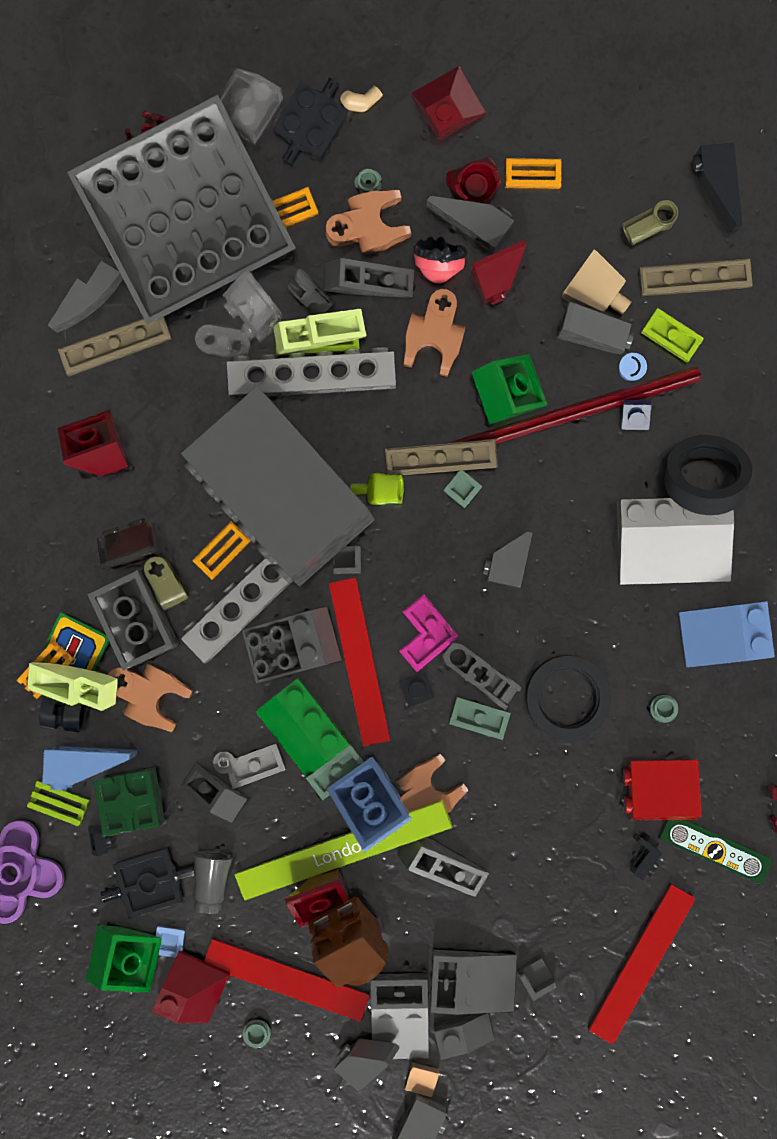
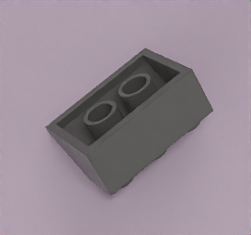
M137 570L87 594L123 671L180 646L172 626L145 576L144 570Z

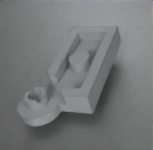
M277 743L234 758L230 752L222 751L216 754L213 759V766L216 771L223 774L228 773L233 789L286 770Z

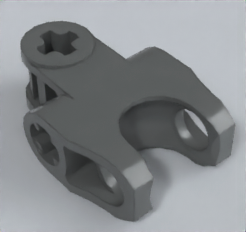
M452 643L443 654L444 661L450 668L484 692L485 696L505 711L509 707L507 706L517 691L520 692L522 687L502 672L495 670L462 644ZM455 649L463 650L466 655V659L461 665H454L450 661V654ZM479 669L485 672V676L482 679H478L475 674ZM506 683L509 684L507 689L498 699L497 695L500 693V691L503 689Z

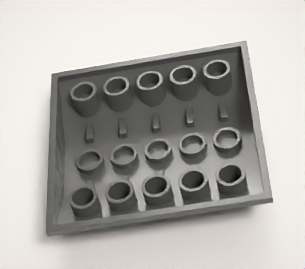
M218 95L67 172L147 325L296 249Z

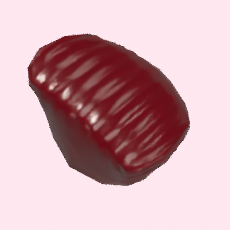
M489 156L481 160L471 161L462 167L448 171L446 174V183L456 198L486 204L492 198L496 189L500 187L501 182L496 164Z

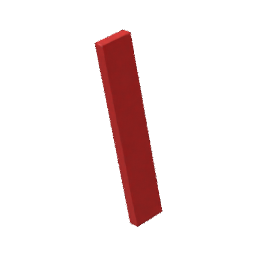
M356 578L329 583L363 746L390 741Z
M669 884L588 1027L590 1032L612 1045L614 1044L694 903L695 897L673 884Z
M212 938L204 962L229 972L230 976L359 1022L362 1020L370 997L368 992L348 985L337 988L328 978L216 938Z

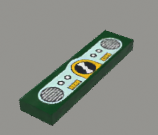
M666 820L658 837L660 840L761 885L773 861L768 856L687 820Z

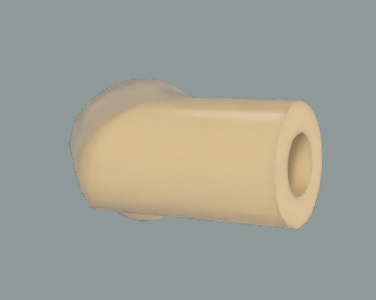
M373 86L364 95L345 91L341 95L340 100L348 110L365 112L383 95L376 86Z

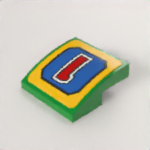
M60 612L43 651L54 640L74 658L69 666L96 672L109 644V640L105 633ZM53 649L41 663H48L57 652ZM61 657L55 664L62 665L65 659Z

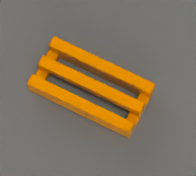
M506 158L505 188L560 189L561 159ZM512 166L555 167V171L512 170ZM512 177L555 178V180H512Z
M308 187L272 201L276 208L306 196V201L278 211L281 218L308 206L311 208L282 220L285 227L319 214Z
M231 521L192 561L211 580H214L251 540ZM233 530L235 534L203 564L201 560ZM240 537L243 541L213 571H211L209 568Z
M53 640L34 662H42L53 649L57 653L48 663L55 664L63 657L65 661L62 665L69 666L74 658ZM28 667L16 681L26 685L25 689L29 692ZM32 691L34 693L33 696L36 699H38L42 695L40 693Z

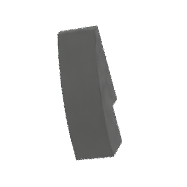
M101 261L87 284L76 279L48 326L58 333L88 317L114 293L122 282L123 278L120 272Z

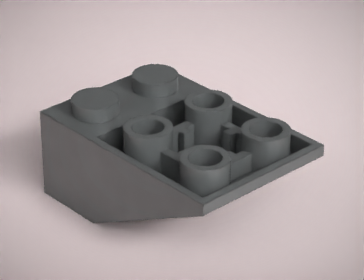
M327 607L306 611L242 630L256 683L342 660Z
M433 949L430 1012L474 1014L514 1011L517 954Z
M427 973L378 974L371 980L372 1040L396 1043L400 1048L393 1059L429 1058Z

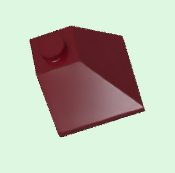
M459 66L411 93L438 141L486 115L484 108Z
M524 240L472 264L470 275L484 304L491 302L494 305L507 298L506 294L510 291L526 247Z
M110 410L57 428L63 462L66 466L100 476L128 467L125 451Z
M336 868L311 877L286 897L285 902L301 928L308 925V921L346 902L350 898L344 879L339 869Z
M179 950L151 1012L175 1023H209L230 973Z

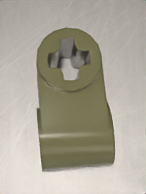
M157 556L146 561L144 565L145 576L164 611L189 598L183 583L166 558ZM154 562L164 565V569L161 570V577L158 573L153 574L151 571L154 568Z

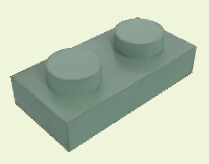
M457 697L449 724L503 740L511 713Z
M350 744L326 764L306 777V779L319 797L324 800L330 796L327 791L328 787L364 763V761Z

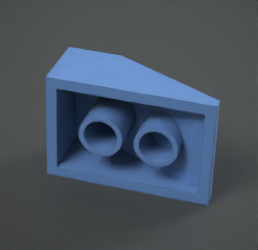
M767 601L678 612L685 667L775 657Z
M54 746L45 749L42 784H50V789L68 790L75 783L137 756L138 750Z
M373 757L327 788V791L364 852L412 819L390 778Z

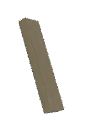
M750 259L639 268L641 297L751 288L753 286Z
M164 317L148 325L143 318L58 349L67 376H71L171 340L172 338Z
M496 439L385 449L387 475H413L498 467Z

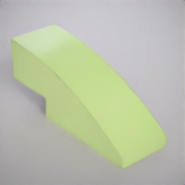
M361 309L311 315L305 319L278 322L273 327L278 354L314 349L366 337Z
M41 662L29 663V690L71 706L82 703L100 711L116 704L118 678L72 666Z

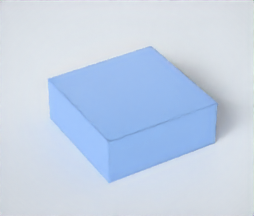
M158 925L156 937L162 938L158 955L176 958L179 950H183L186 929Z

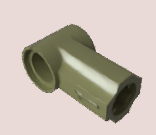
M663 200L657 203L655 207L622 223L628 241L633 246L662 230L670 229L678 217V208L673 202ZM667 210L672 218L669 221H662L658 218L657 212Z

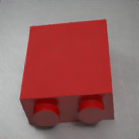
M698 760L630 761L627 769H623L624 786L628 785L629 797L624 798L625 814H630V821L697 820L701 817Z

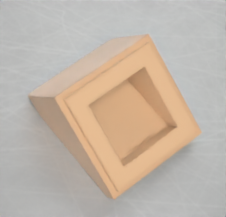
M412 1062L405 1090L432 1097L438 1080L439 1069Z

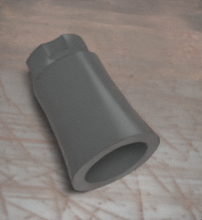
M197 851L194 853L195 884L193 899L195 900L194 910L196 912L218 914L221 911L228 872L233 859L232 855L218 851Z

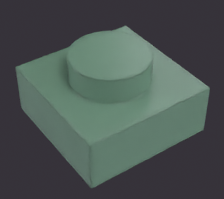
M462 470L456 474L443 492L465 509L483 486Z

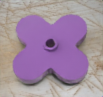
M16 820L9 823L0 834V923L2 924L11 923L22 915L28 895L48 898L56 894L64 883L62 867L54 860L37 856L39 833L32 823L25 820ZM11 866L16 868V876L10 873L9 870Z

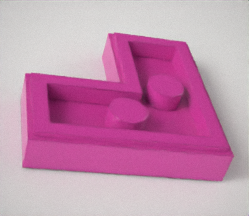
M424 594L403 611L404 615L420 634L399 650V652L414 670L418 672L459 637Z

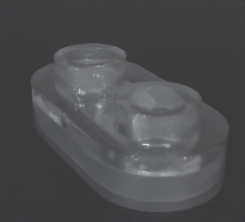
M204 325L198 329L195 335L196 345L206 354L233 359L238 356H246L251 348L248 336L240 330ZM208 336L215 337V341L211 345L205 343V339ZM235 341L242 343V347L239 350L232 348V344Z

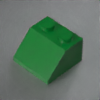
M530 354L495 360L472 371L475 386L478 389L490 424L509 420L548 406Z
M98 925L85 980L101 991L150 993L162 938L125 927Z

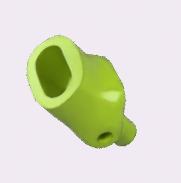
M372 473L368 478L367 484H351V491L354 494H367V500L372 505L401 504L404 493V481L402 475Z

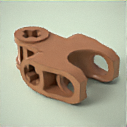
M400 190L370 191L349 198L347 202L350 211L336 214L327 221L326 238L328 242L338 248L359 243L362 254H371L387 250L391 246L410 238L412 234L410 226L389 227L380 218V213L385 208L401 202ZM337 226L344 230V235L339 236L338 232H335Z
M447 289L435 291L431 295L425 316L416 313L411 314L406 333L404 366L411 368L417 352L423 347L432 346L438 349L442 356L440 375L448 377L451 366L459 354L466 326L453 323L457 299L451 291ZM442 299H446L447 305L450 306L445 307L444 311H440L439 305L435 304L436 302L440 303Z
M150 663L146 664L142 674L130 668L123 671L121 667L115 668L108 673V676L111 677L125 675L124 680L127 682V685H123L120 688L117 687L116 696L128 701L123 711L124 715L146 726L157 727L169 732L174 731L177 724L160 712L159 700L163 694L170 692L190 698L193 692L191 688L179 681L173 674Z
M440 753L423 763L415 765L395 782L403 792L400 794V797L408 812L443 799L447 812L450 813L456 803L469 791L463 783L448 792H439L432 787V774L445 761Z

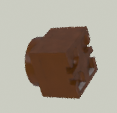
M356 896L308 921L309 933L313 937L310 940L311 945L314 947L312 950L313 963L337 988L345 984L361 985L376 977L385 966L389 950L387 943L382 939L379 921Z

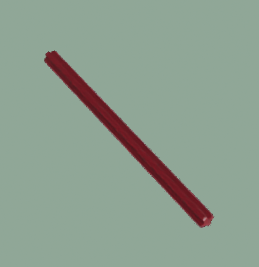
M695 366L448 443L496 439V444L621 406L622 400H640L699 382L702 379L701 372Z

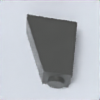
M569 302L564 311L557 338L622 355L625 348L630 349L634 333L630 332L632 325L630 323Z

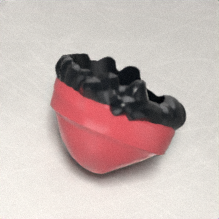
M429 236L424 241L421 239L416 242L413 247L416 266L419 267L422 274L429 281L436 284L445 283L462 270L468 253L464 246H454L446 243L443 237H438L434 240L432 236Z

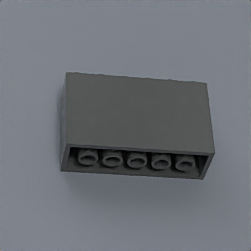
M258 386L181 453L187 460L183 464L200 483L204 480L201 485L217 502L223 501L219 506L235 523L240 520V523L237 525L238 528L253 543L259 542L255 547L271 564L276 561L277 564L274 566V569L289 584L294 581L300 587L375 520L368 508Z

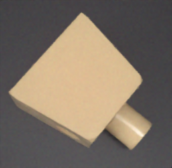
M593 250L561 296L562 299L568 302L576 303L600 313H604L609 306L621 315L624 314L632 302L619 293L626 280L596 250Z

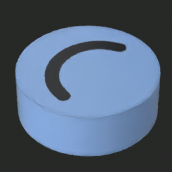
M638 353L626 354L618 365L621 377L631 382L641 379L647 370L646 360Z

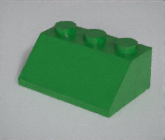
M297 678L255 711L305 777L312 774L350 745L348 739L300 678Z

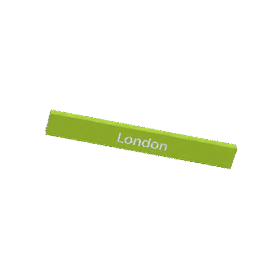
M443 799L409 811L412 818L410 821L366 852L362 850L353 833L349 832L236 872L235 878L244 901L452 828L453 825Z

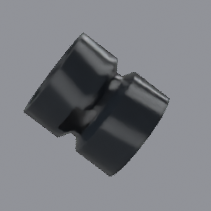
M43 695L39 725L41 728L57 729L59 726H62L64 731L81 732L85 719L86 705L77 703L71 706ZM62 708V714L58 716L59 709Z

